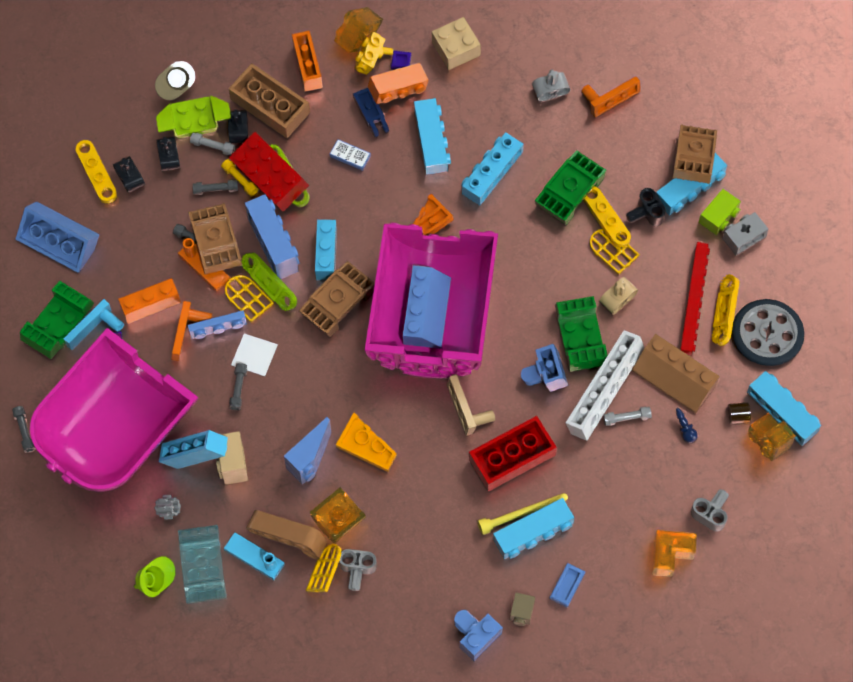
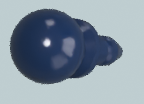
M676 408L677 418L683 427L680 431L683 432L682 437L687 443L695 442L698 438L697 431L692 428L693 424H688L684 413L679 408Z

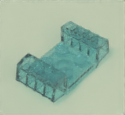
M218 525L178 530L186 603L193 604L227 599Z

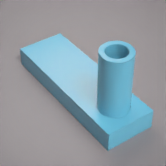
M103 299L64 338L66 346L73 350L102 320L116 332H119L124 327V323L111 313L110 304Z
M234 532L224 547V551L272 580L276 579L285 565V562L275 557L272 553H268Z

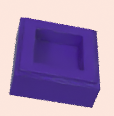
M393 51L391 69L396 70L410 66L412 53Z

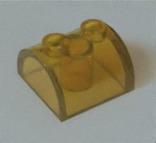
M341 487L310 511L314 522L333 543L339 541L366 518V515Z

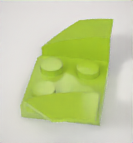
M211 95L210 97L169 103L156 116L158 132L174 130V135L179 139L190 137L193 132L200 134L215 132L218 129L217 121L231 119L229 103Z

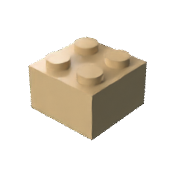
M464 17L432 31V44L448 70L481 56V44Z
M240 431L220 434L228 437L225 456L217 458L216 461L220 479H224L225 485L248 481Z

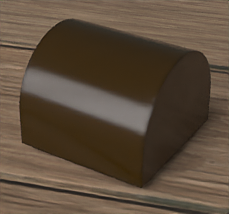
M748 402L728 404L730 424L750 422L751 411Z

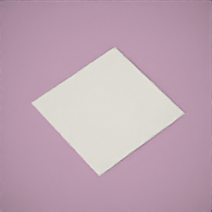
M244 334L231 365L236 367L237 363H243L247 365V371L265 376L278 344Z

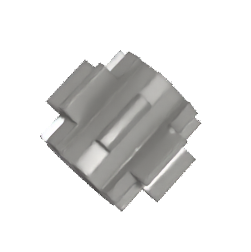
M163 495L161 499L155 502L156 514L159 517H164V520L173 519V516H177L180 513L181 505L176 497Z

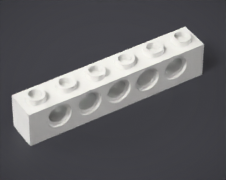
M625 330L622 332L566 421V425L572 435L586 441L589 439L645 348L640 336Z

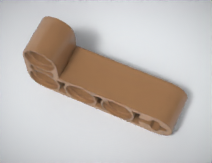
M254 510L246 527L249 532L299 548L305 555L317 560L320 559L328 542L321 532L313 527L259 510Z

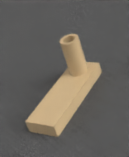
M457 375L449 377L446 385L466 436L473 434L476 426L495 421L493 410L472 415Z

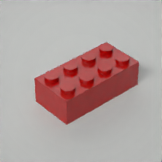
M256 132L229 157L283 212L309 187V184Z
M535 416L469 451V461L489 492L556 456L557 447L538 416Z

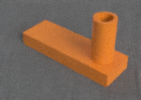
M635 76L602 96H599L590 85L584 86L581 92L589 100L591 114L596 118L640 92V80Z
M186 238L183 241L184 248L178 252V256L218 292L226 285L230 276L223 270L205 275L198 246L194 244L193 239Z
M183 301L171 360L179 361L187 321L201 322L212 318V313L190 309L191 302Z

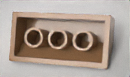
M657 334L653 336L644 348L632 369L634 373L695 414L717 386L720 378L719 375Z

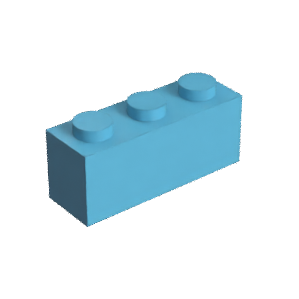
M317 220L316 280L326 281L335 272L336 220Z

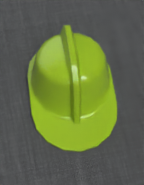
M160 556L155 558L145 567L138 570L135 576L136 584H134V588L139 589L148 597L159 595L174 580V563L167 557Z

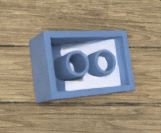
M328 417L284 455L286 469L301 484L311 481L316 475L332 433Z

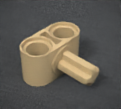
M623 277L603 294L599 302L612 314H616L637 294L638 289Z

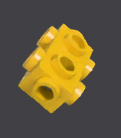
M372 32L369 37H365L362 41V51L358 52L354 67L359 73L367 75L374 68L378 58L381 59L383 54H393V48L383 47L386 39L376 32Z

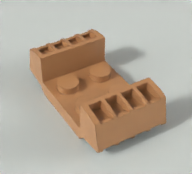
M680 125L673 171L674 179L678 178L710 184L717 130Z
M225 203L188 212L205 275L242 266Z
M347 261L310 296L299 312L328 337H331L339 330L338 323L361 299L365 301L369 299L374 292L375 282Z

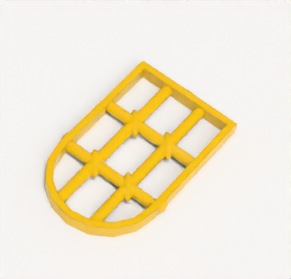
M599 229L590 238L591 250L619 275L640 254L630 245H627V247L622 249L615 247L618 252L613 255L605 247L609 243L613 245L611 239L603 233V229ZM596 234H601L607 242L602 245L594 238ZM619 235L616 236L620 241H624ZM592 240L599 246L597 251L592 245ZM626 248H629L636 255L633 259L625 253L624 250ZM602 249L611 256L609 261L599 254ZM621 253L630 260L626 265L618 260L617 256ZM613 260L623 267L620 271L610 264Z
M234 276L226 283L225 294L229 301L239 311L247 308L255 314L250 319L244 312L245 317L251 323L274 304L255 282L247 276ZM239 279H246L249 283L247 285L243 284ZM236 280L243 288L240 291H236L230 283ZM253 285L260 294L254 295L248 287ZM228 287L235 293L231 298L227 293ZM243 291H247L253 297L250 302H246L240 295ZM262 295L270 302L267 306L258 299ZM239 298L245 306L240 308L233 299ZM253 302H257L263 308L259 313L250 306Z
M330 544L324 548L320 559L316 562L305 591L328 592L341 557V548L337 544ZM335 547L331 559H328L331 548ZM321 562H322L320 571H319V573L317 574L318 569H319V567H320V564H321ZM326 562H328L329 564L326 569L325 574H322ZM332 562H334V564H333V566H332V569H331V572H330V574H329V570H330V568H331ZM320 577H323L319 589H316ZM328 577L327 582H326V584H325V587H324V589H322L323 586H324L325 580H326V578Z

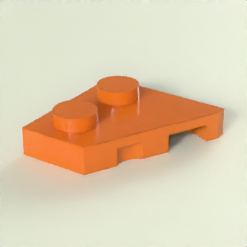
M430 194L425 207L421 208L419 216L413 224L422 227L423 235L428 236L438 232L452 222L454 218Z

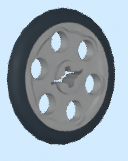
M761 299L748 303L741 308L733 321L732 336L737 349L744 357L759 365L775 366L790 361L801 350L804 342L805 332L799 315L791 307L777 300ZM764 311L768 317L760 319L757 313ZM776 317H785L786 323L779 324L776 321ZM771 323L770 336H768L767 341H765L767 336L765 331L768 329L769 324ZM752 324L755 330L748 332L745 330L744 325ZM789 333L792 336V340L785 341L782 338V334ZM758 341L761 347L754 349L750 346V342ZM775 345L779 348V352L773 354L769 351V347Z

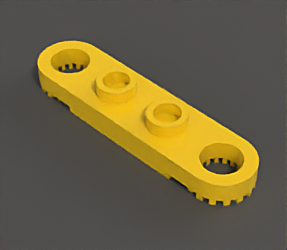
M88 140L80 141L76 145V153L95 192L102 203H113L117 198V192L93 143ZM83 146H87L90 148L89 152L82 153L80 151ZM106 190L112 192V195L108 198L102 196Z
M594 186L589 193L594 192L597 197L591 199L586 195L583 199L606 235L611 239L613 245L619 248L627 247L631 240L630 232L601 190ZM621 234L625 236L626 240L619 241L616 236Z
M732 274L726 275L721 280L722 283L720 282V292L718 293L713 322L714 330L711 335L712 341L718 346L726 345L732 333L739 289V279Z

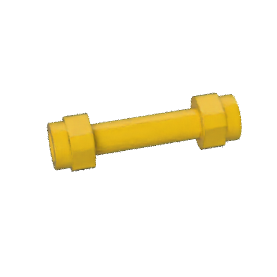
M227 159L222 163L221 167L227 174H231L244 187V191L252 197L258 192L259 188L252 181L249 182L236 169L232 161Z

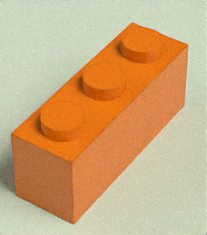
M310 30L292 34L293 47L305 92L323 88Z
M417 63L371 76L368 89L376 104L388 103L393 99H402L414 93L420 94L424 92L429 80L421 64Z
M172 278L118 299L128 324L181 303Z

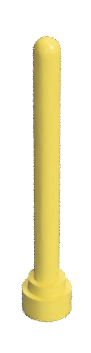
M562 493L492 520L486 518L477 520L479 530L482 535H486L493 530V527L534 513L561 498L566 501L568 495Z

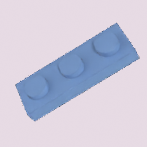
M244 310L193 323L188 325L191 339H202L206 335L220 334L231 328L239 329L243 325H247Z

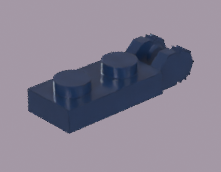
M365 88L353 93V98L367 125L370 126L374 137L379 136L375 123L380 122L385 133L389 132L385 116L379 104L375 103L369 89Z

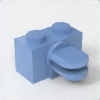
M554 344L536 349L538 358L536 364L523 368L521 371V378L528 386L545 382L550 392L569 386L559 352Z
M461 610L457 612L454 618L455 626L465 635L460 641V649L473 661L502 634L503 627L489 614L479 622L469 611Z

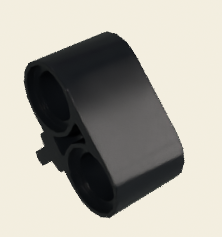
M234 109V111H230L231 119H228L229 142L244 143L248 139L247 110Z
M175 136L157 139L162 172L180 169Z
M130 156L122 158L113 164L118 177L128 193L145 185L140 172Z
M645 188L641 190L638 201L639 207L626 214L627 220L633 223L645 217L651 225H661L665 218V206L653 189ZM644 198H649L651 201H645ZM653 213H659L660 216H655Z

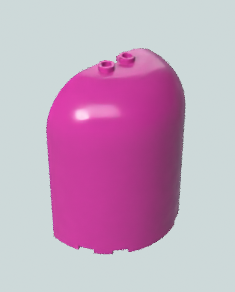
M106 328L37 406L30 422V435L36 450L47 462L45 466L55 473L57 471L62 475V480L67 484L73 483L80 488L94 492L110 491L125 484L197 402L198 397L169 374L165 377L139 358L136 349Z

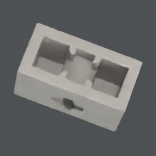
M756 212L751 215L746 214L740 219V222L735 225L730 224L725 228L723 240L737 256L767 236L768 227Z

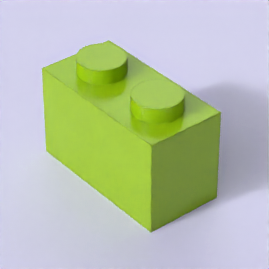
M722 189L701 213L698 223L717 236L720 231H724L730 222L728 221L732 217H737L741 210L739 209L741 201Z

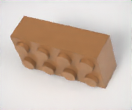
M252 63L229 88L230 100L287 139L310 114L308 101Z

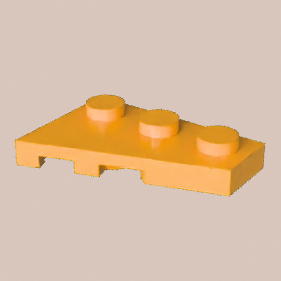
M355 413L352 414L336 443V448L386 472L389 471L397 457V453L379 438L367 424L361 421Z

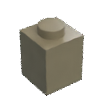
M516 592L510 621L519 626L530 625L535 597Z

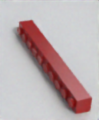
M697 242L680 348L681 351L692 356V352H695L696 348L694 341H697L698 334L695 333L699 328L697 319H700L701 314L699 312V308L702 307L700 299L703 298L704 294L702 287L705 286V280L703 279L707 274L705 266H708L709 259H707V255L710 253L709 244Z

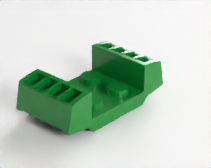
M576 150L545 185L542 192L535 199V204L567 225L574 217V210L594 186L598 187L604 180L607 170Z
M61 281L52 289L54 297L34 323L31 324L27 321L20 331V340L28 344L49 359H52L65 346L64 338L86 317L94 305L91 299Z
M594 296L556 302L555 308L569 371L573 372L602 366L608 355L606 345L602 342L596 317L597 306Z

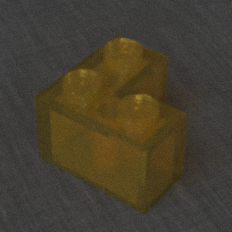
M368 7L350 10L345 14L342 26L337 29L334 41L349 53L357 52L360 50L364 38L372 32L377 33L384 19Z
M769 412L752 423L748 429L750 439L760 446L761 453L771 461L790 450L796 437L784 421L778 424Z
M657 530L654 541L652 575L672 577L675 569V558L693 560L696 553L697 534Z

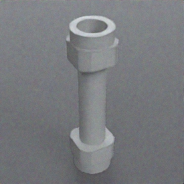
M193 132L190 138V143L196 146L205 145L218 149L225 155H232L235 151V145L225 142L223 144L204 138L200 133Z
M645 406L640 407L638 411L620 414L610 412L604 414L603 417L605 426H612L616 422L641 418V420H648L652 418L650 407Z

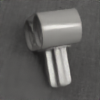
M553 69L549 71L547 76L537 78L532 82L538 101L557 98L568 94L571 90L565 74Z
M720 489L711 502L705 498L696 499L691 509L692 517L713 531H721L727 521V514L721 507L729 497V494L725 490ZM702 506L706 511L698 512L696 507ZM719 517L722 523L714 522L713 518Z
M345 549L341 552L339 565L343 571L350 572L348 588L352 591H359L362 574H372L377 568L376 557L372 552ZM350 557L353 559V562L345 564L343 560ZM365 560L373 562L371 566H364L362 563Z

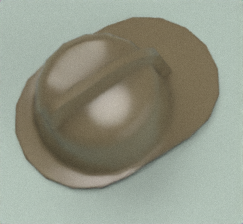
M182 61L171 64L156 78L155 90L157 94L166 100H174L181 96L194 83L195 72L192 66Z

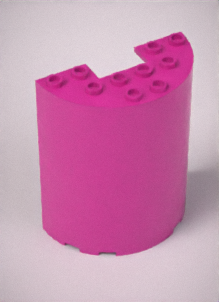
M398 223L384 224L365 344L367 356L371 360H379L381 362L380 365L387 369L394 370L398 368L403 371V374L424 378L443 379L449 378L452 374L462 377L471 374L473 369L478 370L482 363L498 233L492 231L476 232L475 230L467 229L465 231L460 230V238L456 236L439 237L435 234L423 235L422 227L415 224L408 226ZM413 265L432 267L451 277L442 349L403 344V331Z

